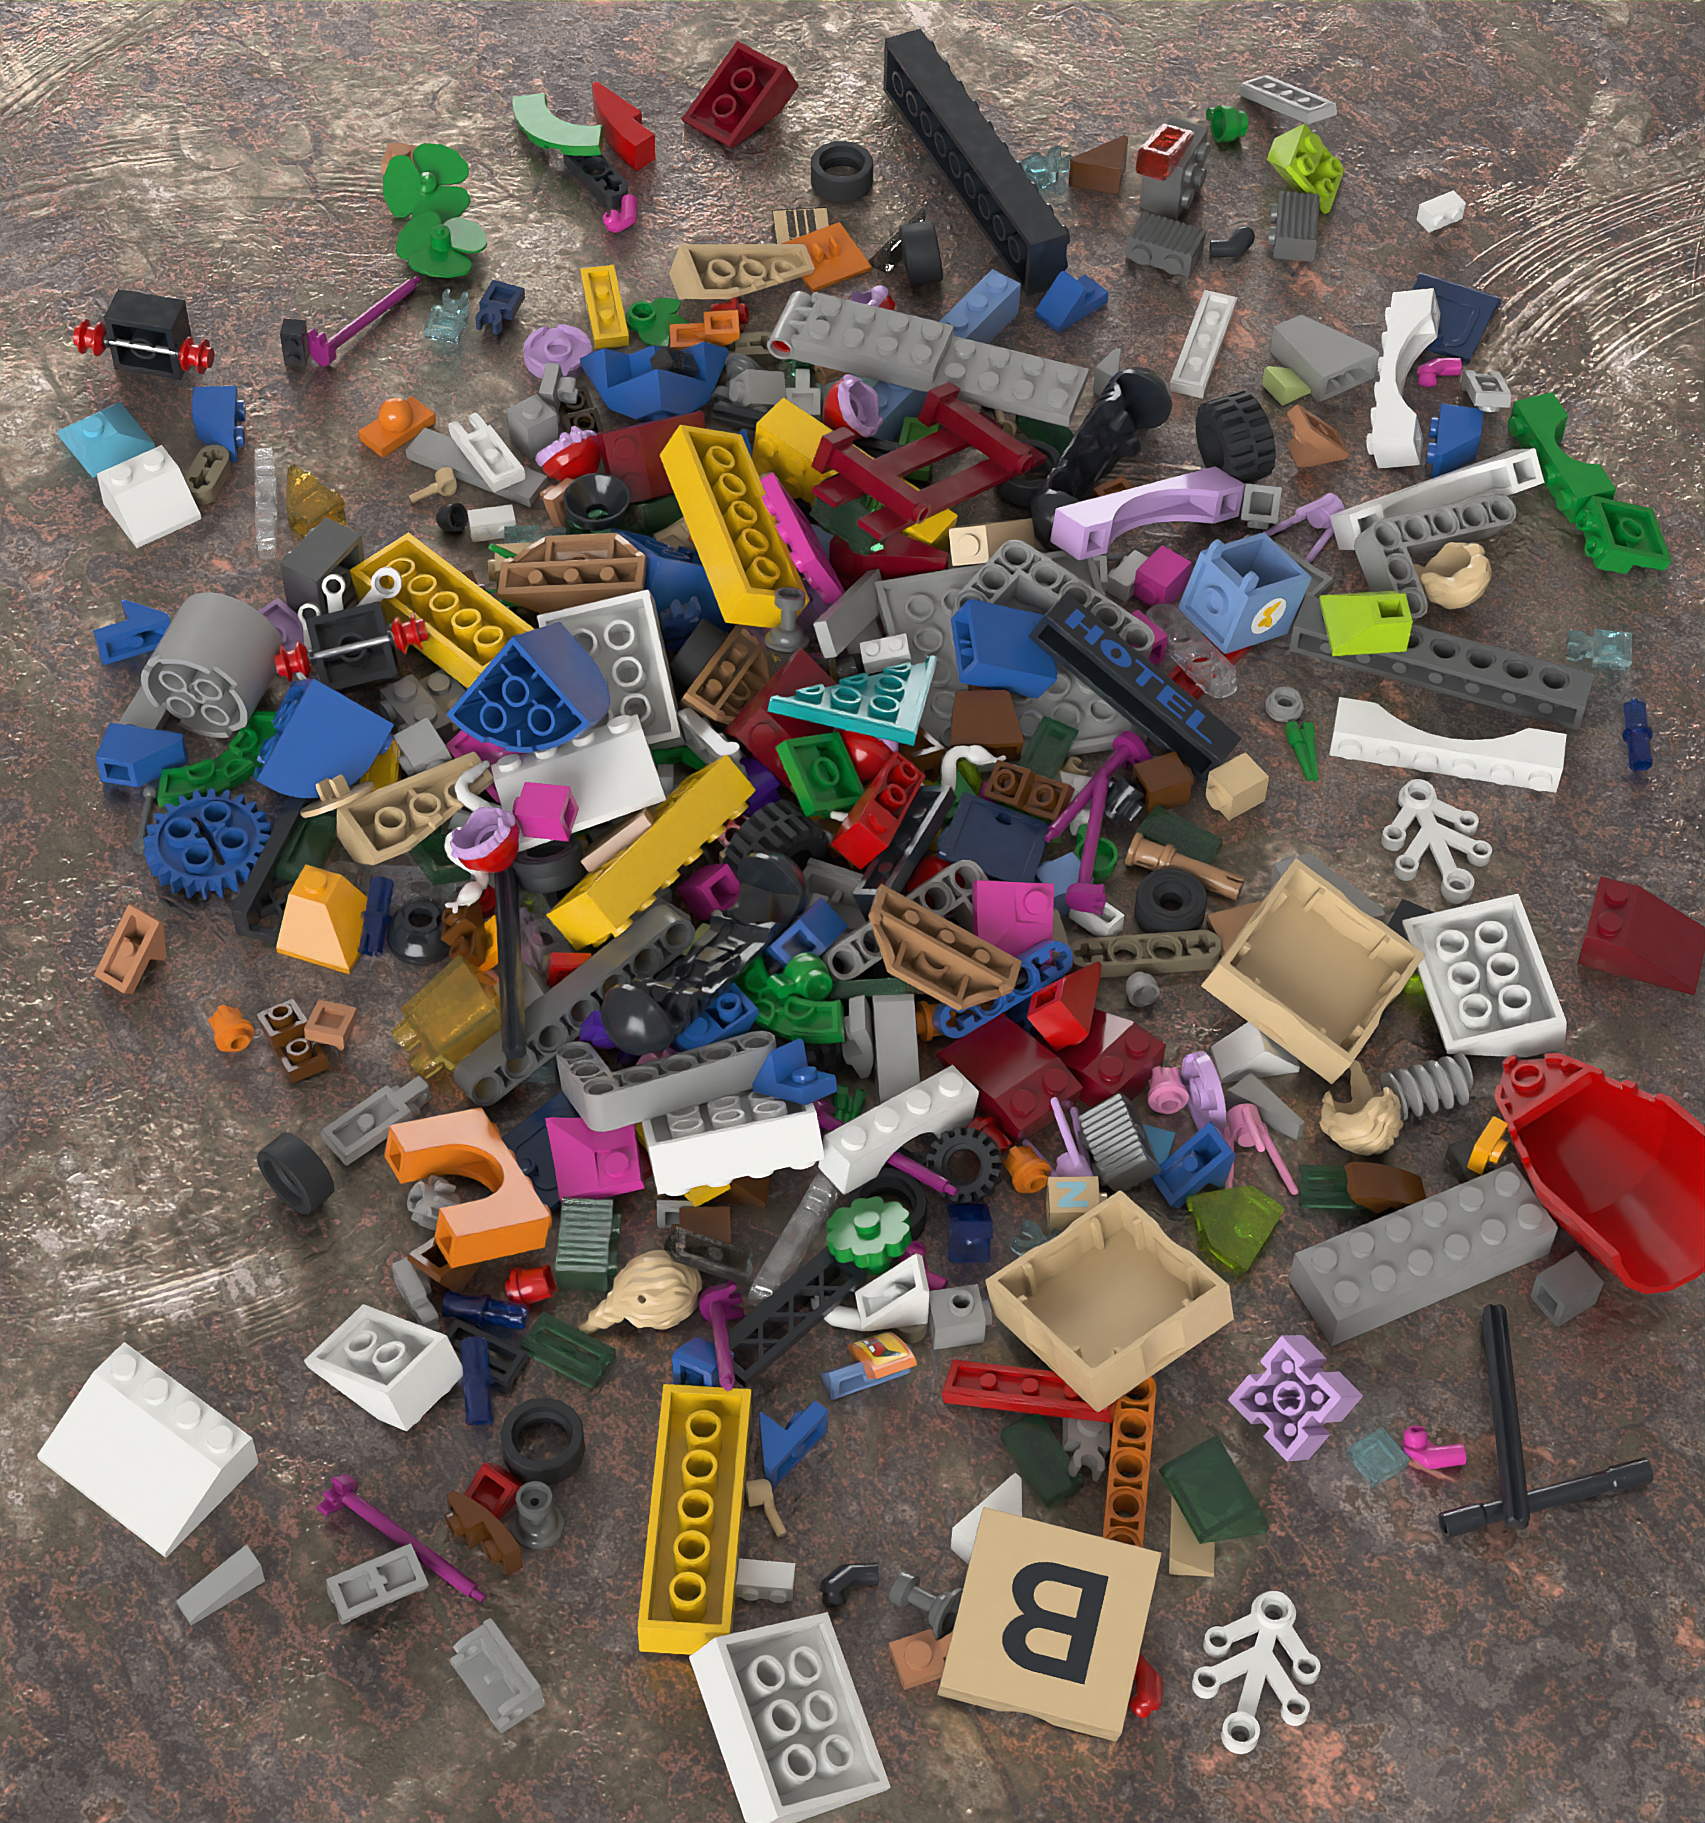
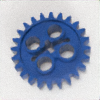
M210 788L207 797H201L200 793L194 790L193 799L189 801L184 796L179 795L180 805L174 806L166 803V815L161 813L154 814L156 824L147 825L148 836L143 838L145 858L147 864H149L151 875L158 876L161 886L170 883L172 893L174 894L185 888L187 898H191L196 891H201L203 900H206L210 891L214 890L222 898L224 896V888L230 887L236 893L239 892L238 882L243 881L246 883L271 835L270 823L267 822L264 811L258 812L256 802L253 801L246 804L243 794L238 795L232 800L230 790L227 789L221 797H216L213 788ZM194 822H198L200 824V826L203 829L205 838H201L199 828ZM212 849H216L218 860L223 864L222 866L218 865L214 859Z

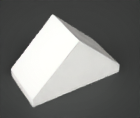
M1249 1022L1211 1046L1212 1058L1221 1084L1240 1081L1250 1073L1254 1074L1257 1078L1296 1073L1300 1069L1295 1056Z
M917 1253L855 1292L862 1330L875 1331L928 1323L929 1288L922 1255Z

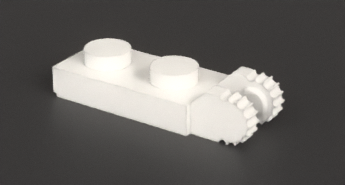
M478 413L468 416V423L473 431L472 433L468 434L458 421L448 424L450 435L456 445L493 492L525 480L523 466L491 425L487 426Z

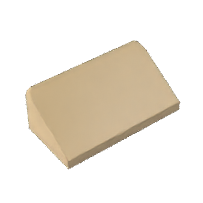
M1172 1481L1169 1574L1214 1577L1216 1493L1181 1481Z

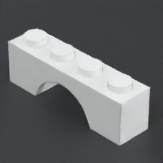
M951 1065L824 1135L822 1146L825 1159L819 1160L818 1168L845 1195L877 1177L889 1157L910 1139L927 1132H933L940 1139V1134L945 1131L949 1132L956 1127L964 1128L973 1121L979 1091L954 1065Z

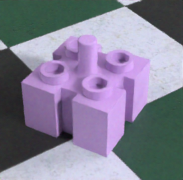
M1304 1335L1281 1336L1260 1361L1267 1370L1263 1374H1249L1228 1399L1250 1424L1265 1423L1270 1428L1263 1437L1287 1462L1309 1460L1330 1436V1433L1323 1426L1328 1422H1341L1363 1397L1339 1371L1325 1372L1321 1368L1327 1360L1326 1357Z

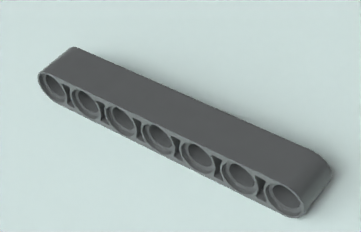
M665 904L657 905L649 910L623 933L614 938L524 1010L527 1052L523 1058L506 1059L505 1053L502 1051L500 1029L456 1066L453 1078L455 1084L478 1106H490L497 1102L552 1058L560 1046L572 1042L580 1035V1025L593 1010L601 1012L605 995L610 988L616 984L630 985L632 980L640 974L653 977L684 952L693 942L695 936L693 925L671 906Z

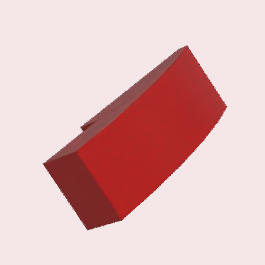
M598 81L592 83L593 110L598 125H602L604 138L611 149L636 172L656 160L655 134L642 125V112Z

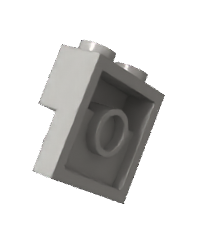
M443 669L419 681L413 674H410L380 690L381 702L378 703V708L384 719L395 724L398 732L427 717L446 745L462 731L446 714L466 691L456 679Z

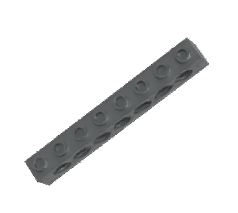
M1305 595L1296 618L1289 651L1577 731L1580 729L1596 675L1412 624L1406 652L1332 656L1319 598Z

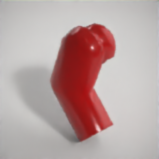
M1139 1653L1134 1681L1137 1683V1694L1129 1699V1707L1138 1717L1147 1718L1153 1710L1158 1711L1162 1705L1164 1683L1162 1677L1145 1657Z

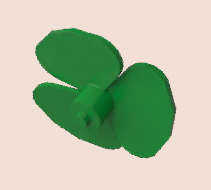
M423 143L417 146L413 152L412 158L414 163L405 155H396L389 161L383 176V196L390 212L395 217L406 218L412 214V219L422 213L434 212L440 216L441 222L444 225L447 220L460 217L469 207L470 196L465 189L458 186H440L462 183L469 175L468 164L457 151L443 144Z
M425 212L409 221L398 234L395 250L399 258L408 260V264L413 270L431 277L451 278L466 275L472 270L471 260L457 251L469 254L479 253L486 248L487 242L485 232L475 222L456 217L447 220L443 225L438 214Z

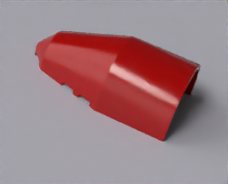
M1545 1053V1059L1518 1060L1517 1055L1507 1057L1502 1063L1504 1071L1500 1085H1496L1494 1100L1502 1120L1508 1123L1506 1129L1533 1189L1550 1217L1626 1287L1641 1293L1651 1294L1671 1291L1698 1278L1705 1272V1126L1670 1096L1662 1093L1654 1096L1639 1090L1637 1083L1627 1079L1619 1082L1605 1076L1602 1069L1564 1054Z

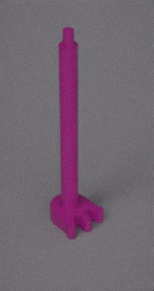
M416 276L412 280H406L328 340L324 332L318 335L315 328L307 332L308 349L315 362L324 367L331 364L336 359V349L415 290L416 285L421 282V279Z
M1122 731L1118 734L1112 743L1114 753L1049 826L1048 833L1044 837L1046 842H1051L1053 838H1058L1093 798L1096 778L1100 776L1101 770L1108 771L1107 778L1109 779L1120 765L1123 769H1126L1130 763L1134 767L1135 764L1153 759V756L1149 754L1138 735L1131 731Z
M1101 770L1100 776L1096 778L1077 883L1071 884L1067 888L1065 902L1069 908L1103 915L1107 895L1104 894V884H1091L1109 786L1107 770Z
M822 1099L812 1102L817 1113L820 1135L822 1127L832 1132L846 1124L830 1115L837 1111V1107ZM897 1151L886 1161L941 1193L947 1192L953 1196L958 1194L959 1189L950 1185V1180Z
M734 1279L705 1289L699 1298L700 1312L712 1324L719 1381L726 1391L732 1390L735 1383L726 1320L744 1317L743 1307L734 1306L741 1304L743 1301L741 1293L731 1294L736 1290V1281Z
M343 1474L338 1477L334 1476L331 1479L333 1486L322 1494L325 1499L316 1507L318 1511L327 1517L331 1513L348 1506L399 1546L403 1547L411 1543L419 1561L468 1598L473 1596L481 1603L486 1599L487 1595L478 1589L479 1585L358 1495L356 1493L359 1486L357 1480L349 1474Z

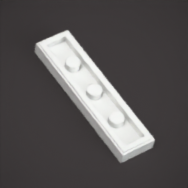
M1204 290L1170 381V390L1172 392L1203 399L1232 320L1238 297Z

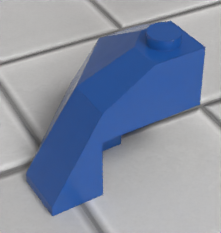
M701 342L678 352L652 345L630 355L603 348L581 357L580 365L609 409L637 420L650 422L692 413L708 403L724 367L728 348Z

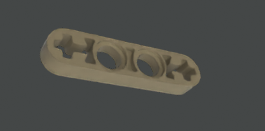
M1192 930L1083 938L1073 942L1070 949L1073 955V973L1099 961L1102 964L1100 978L1131 976L1135 972L1161 974L1212 969L1220 960L1222 943L1220 938L1211 931ZM1203 946L1206 952L1209 953L1202 954L1201 950L1197 947ZM1159 947H1167L1175 955L1169 959H1161L1153 951ZM1182 947H1185V954L1187 956H1182ZM1119 950H1128L1135 955V959L1129 962H1122L1114 956V953ZM1102 953H1107L1106 962H1103L1104 955ZM1080 955H1087L1091 962H1084Z

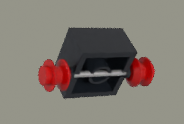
M118 289L104 316V322L100 321L96 327H92L90 320L84 319L80 325H76L73 332V343L77 346L80 354H85L88 348H92L93 354L99 357L107 347L110 348L114 369L181 380L184 372H188L192 366H196L199 374H204L206 369H210L214 362V348L210 347L207 339H203L200 345H195L194 338L191 335L186 302L182 299Z
M380 601L305 619L312 649L308 652L305 645L300 641H296L295 650L287 651L283 645H280V653L275 654L274 658L279 676H287L289 682H292L293 674L301 672L305 678H309L312 665H316L320 682L344 695L401 680L402 676L394 645L396 644V647L404 654H407L408 645L417 644L423 650V642L428 641L429 636L424 618L416 619L414 612L409 622L402 623L398 617H395L391 631L385 607Z

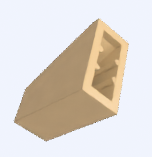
M1032 518L961 525L949 529L952 566L986 563L1004 543L1010 540H1021L1036 549Z

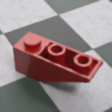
M896 750L844 819L831 845L855 866L862 869L889 846L926 775Z
M1099 961L1069 974L1032 994L1027 1018L1056 1052L1068 1045H1078L1089 1035L1102 964Z

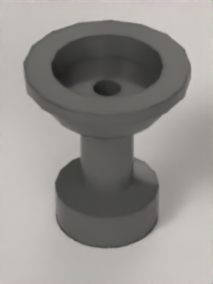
M730 353L727 355L725 366L730 379L725 387L718 386L714 390L710 398L712 404L714 405L718 402L733 404L729 397L730 380L746 369L762 370L758 363L744 354Z
M793 587L779 588L775 591L774 604L777 608L781 609V623L775 625L771 631L766 633L764 636L765 644L769 648L782 652H796L798 648L804 650L809 646L810 640L803 629L796 625L797 610L805 606V592Z
M532 1481L521 1486L516 1495L518 1510L515 1511L511 1520L513 1537L522 1547L530 1550L549 1548L561 1538L564 1531V1518L560 1510L553 1505L552 1492L546 1484Z
M908 1570L902 1571L891 1587L889 1601L901 1608H906L912 1603L929 1612L928 1621L933 1628V1634L936 1638L942 1639L951 1633L955 1625L963 1590L960 1588L953 1591L947 1590L935 1596L919 1587V1576Z

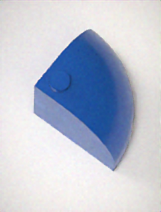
M612 528L611 533H618L646 556L647 566L644 590L649 589L653 596L658 616L662 611L669 609V605L674 600L679 599L680 604L684 605L692 597L696 596L702 610L701 614L698 615L699 622L697 625L703 618L723 632H727L734 625L732 623H725L697 551L679 545L677 552H675L674 547L656 541V538ZM687 639L664 642L665 649L679 651Z
M557 622L512 636L446 715L464 732L482 743H492L505 748V751L532 753L565 744L591 729L608 712L610 693L605 678L597 664L562 623Z
M314 678L293 681L273 718V727L277 729L275 735L270 737L269 740L265 738L260 748L257 761L262 763L263 766L262 769L259 767L255 768L254 780L279 793L299 798L320 797L316 784L326 778L331 780L340 774L344 776L349 787L365 774L378 753L384 755L394 738L390 733L394 724Z

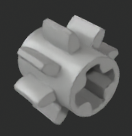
M430 1175L428 1184L421 1181L417 1182L410 1190L407 1199L408 1210L413 1212L411 1219L419 1222L420 1226L436 1231L439 1208L460 1204L459 1196L454 1194L456 1186L448 1183V1180L434 1175Z

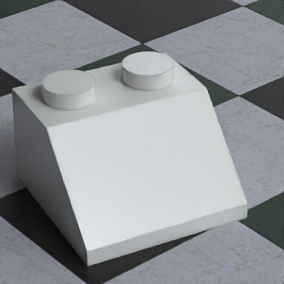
M162 445L97 473L103 504L136 548L201 519V514L178 465Z

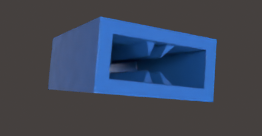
M969 598L951 618L960 683L993 690H1007L1012 694L1038 699L1054 684L1058 673L1054 658L1028 637L1045 615Z

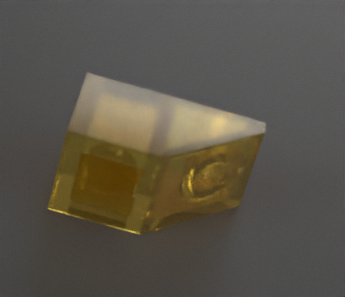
M291 464L287 471L286 510L290 530L304 539L308 531L315 528L325 517L342 526L346 525L345 502L337 491L330 490L318 482L312 473L304 472L295 464Z

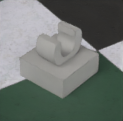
M546 363L539 395L546 404H551L557 413L561 401L569 404L577 402L579 389L575 388V378L563 377L560 364Z

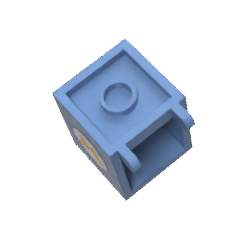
M1264 532L1226 544L1217 539L1211 543L1208 549L1200 552L1178 609L1224 654L1288 634L1312 577Z

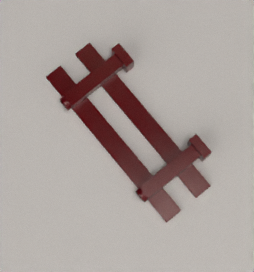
M949 381L928 391L918 420L927 427L940 423L946 428L876 459L870 458L852 445L855 433L845 426L823 435L811 467L821 474L835 470L840 475L813 486L811 492L832 508H836L865 494L876 499L885 507L859 518L857 525L881 541L915 524H921L925 519L1020 474L1024 475L1029 470L1045 463L1047 456L1027 442L1020 443L1002 430L1004 426L984 412L977 413L958 400L957 396L960 388ZM970 446L975 447L989 457V459L920 491H917L900 479Z

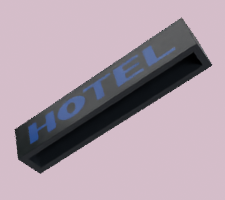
M1067 592L1045 614L1028 636L1167 754L1175 751L1182 763L1187 764L1193 775L1203 784L1208 780L1209 772L1219 767L1242 739Z

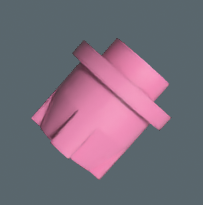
M1160 1066L1153 1068L1152 1078L1148 1080L1150 1091L1147 1098L1150 1108L1164 1114H1172L1179 1111L1189 1100L1188 1090L1182 1084L1179 1069L1177 1067L1161 1068Z

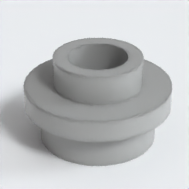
M1290 687L1275 689L1268 696L1265 705L1268 715L1280 722L1297 720L1302 715L1304 707L1300 694Z

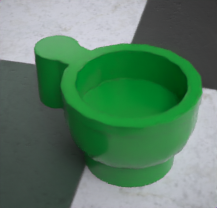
M1228 105L1207 108L1206 119L1211 121V133L1215 142H1231L1237 137L1242 138L1246 135L1248 117L1245 111H1238L1236 108Z
M1082 824L1077 829L1074 854L1080 862L1088 824ZM1099 837L1092 877L1094 878L1093 884L1095 885L1102 884L1115 870L1118 859L1116 846L1103 837Z
M811 952L795 956L788 962L782 974H773L766 982L772 992L781 999L793 994L799 998L821 1001L832 989V979L829 976L828 967L817 954Z

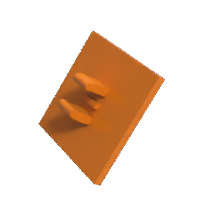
M840 222L781 243L805 244L815 270L813 274L801 278L811 292L872 270V266Z

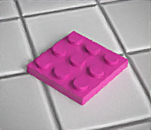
M771 473L760 480L767 493L761 496L770 514L772 516L775 515L778 524L775 526L783 541L790 545L793 551L790 553V556L799 572L804 573L808 583L813 590L816 589L825 605L830 603L833 605L845 593V590L811 523L775 474Z

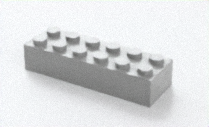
M1511 1163L1295 1253L1289 1281L1332 1347L1548 1255L1558 1227L1514 1163Z

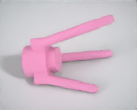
M1244 1103L1231 1108L1226 1114L1229 1126L1225 1127L1223 1134L1231 1148L1234 1150V1142H1238L1243 1147L1255 1145L1259 1152H1263L1266 1147L1290 1193L1296 1195L1298 1188L1269 1135L1266 1123L1262 1122L1256 1105ZM1234 1161L1225 1183V1193L1227 1195L1233 1193Z

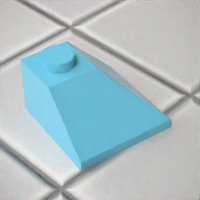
M121 402L57 431L60 439L92 478L97 476V473L155 448V443Z

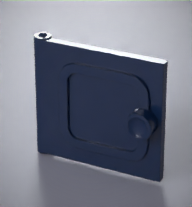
M1420 272L1412 290L1434 288L1440 310L1437 338L1425 350L1450 358H1460L1462 362L1470 363L1495 309H1498L1501 304V297Z
M963 792L944 844L937 851V858L952 864L961 860L974 861L981 867L987 877L998 881L1034 883V877L1047 843L1044 837L1048 833V828L1051 824Z
M563 1091L559 1092L501 1138L506 1147L514 1152L518 1166L523 1174L531 1179L535 1193L542 1204H546L549 1207L550 1212L560 1206L561 1202L559 1200L554 1161L545 1119L550 1117L581 1118Z

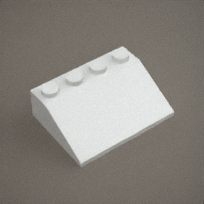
M649 589L537 616L539 628L561 622L591 656L605 678L610 693L609 710L591 729L607 725L610 720L621 715H628L630 717L638 714L650 751L686 745L677 716L679 709L655 600Z
M638 714L630 717L628 715L615 717L607 725L596 729H589L581 736L560 746L521 755L509 754L499 759L496 764L491 765L502 809L512 814L514 800L516 797H520L525 782L570 786L579 807L571 833L666 800ZM520 829L518 852L551 840L524 837Z
M1519 894L1402 920V926L1408 942L1425 954L1417 968L1447 1054L1462 1053L1464 1055L1505 1057L1517 1055V1057H1530L1565 1049L1567 1021Z
M753 1088L641 1122L658 1195L664 1193L670 1196L682 1195L689 1192L692 1187L706 1184L711 1187H720L731 1183L734 1178L748 1175L752 1178H762L771 1175L776 1169L786 1167L805 1169L813 1166L815 1161L825 1159L817 1113L813 1103L803 1105L756 1093L753 1091Z
M125 1342L92 1373L37 1455L41 1462L165 1558L259 1463L251 1436Z
M828 1612L715 1637L689 1656L746 1823H796L891 1788Z

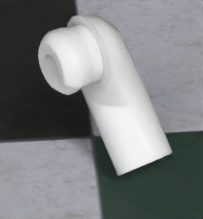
M819 1296L811 1298L813 1310L819 1307ZM824 1296V1301L830 1296ZM839 1305L824 1318L832 1326L865 1332L861 1328L859 1312L856 1308Z

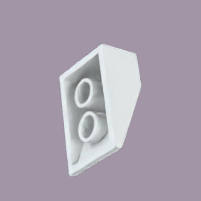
M364 1304L304 1360L308 1368L378 1420L408 1431L414 1424L420 1421L422 1416L443 1395L448 1393L452 1386L466 1373L447 1335Z

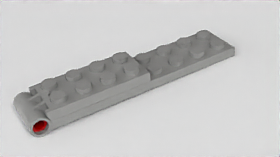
M800 291L791 294L767 343L769 352L779 359H793L919 391L928 392L930 389L950 381L960 388L957 399L960 401L1066 427L1070 425L1089 376L1088 368L953 336L954 325L813 292L812 296Z

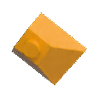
M306 864L288 895L276 946L277 952L350 975L383 915L382 910L342 875Z

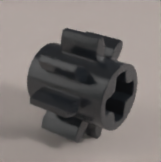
M1123 775L1119 780L1112 776L1108 779L1109 786L1104 813L1118 823H1121L1125 817L1133 821L1146 807V804L1140 800L1144 796L1145 791L1136 781L1126 775Z

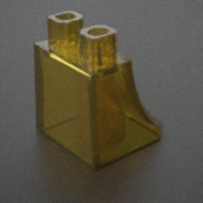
M461 955L455 957L400 1008L405 1018L391 1031L397 1043L407 1051H410L421 1042L423 1047L409 1058V1062L414 1070L426 1079L441 1068H445L449 1072L454 1071L456 1066L465 1057L501 1029L500 998L493 989L497 982Z

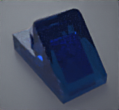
M946 1204L949 1261L952 1263L988 1262L990 1260V1239H993V1220L988 1204Z

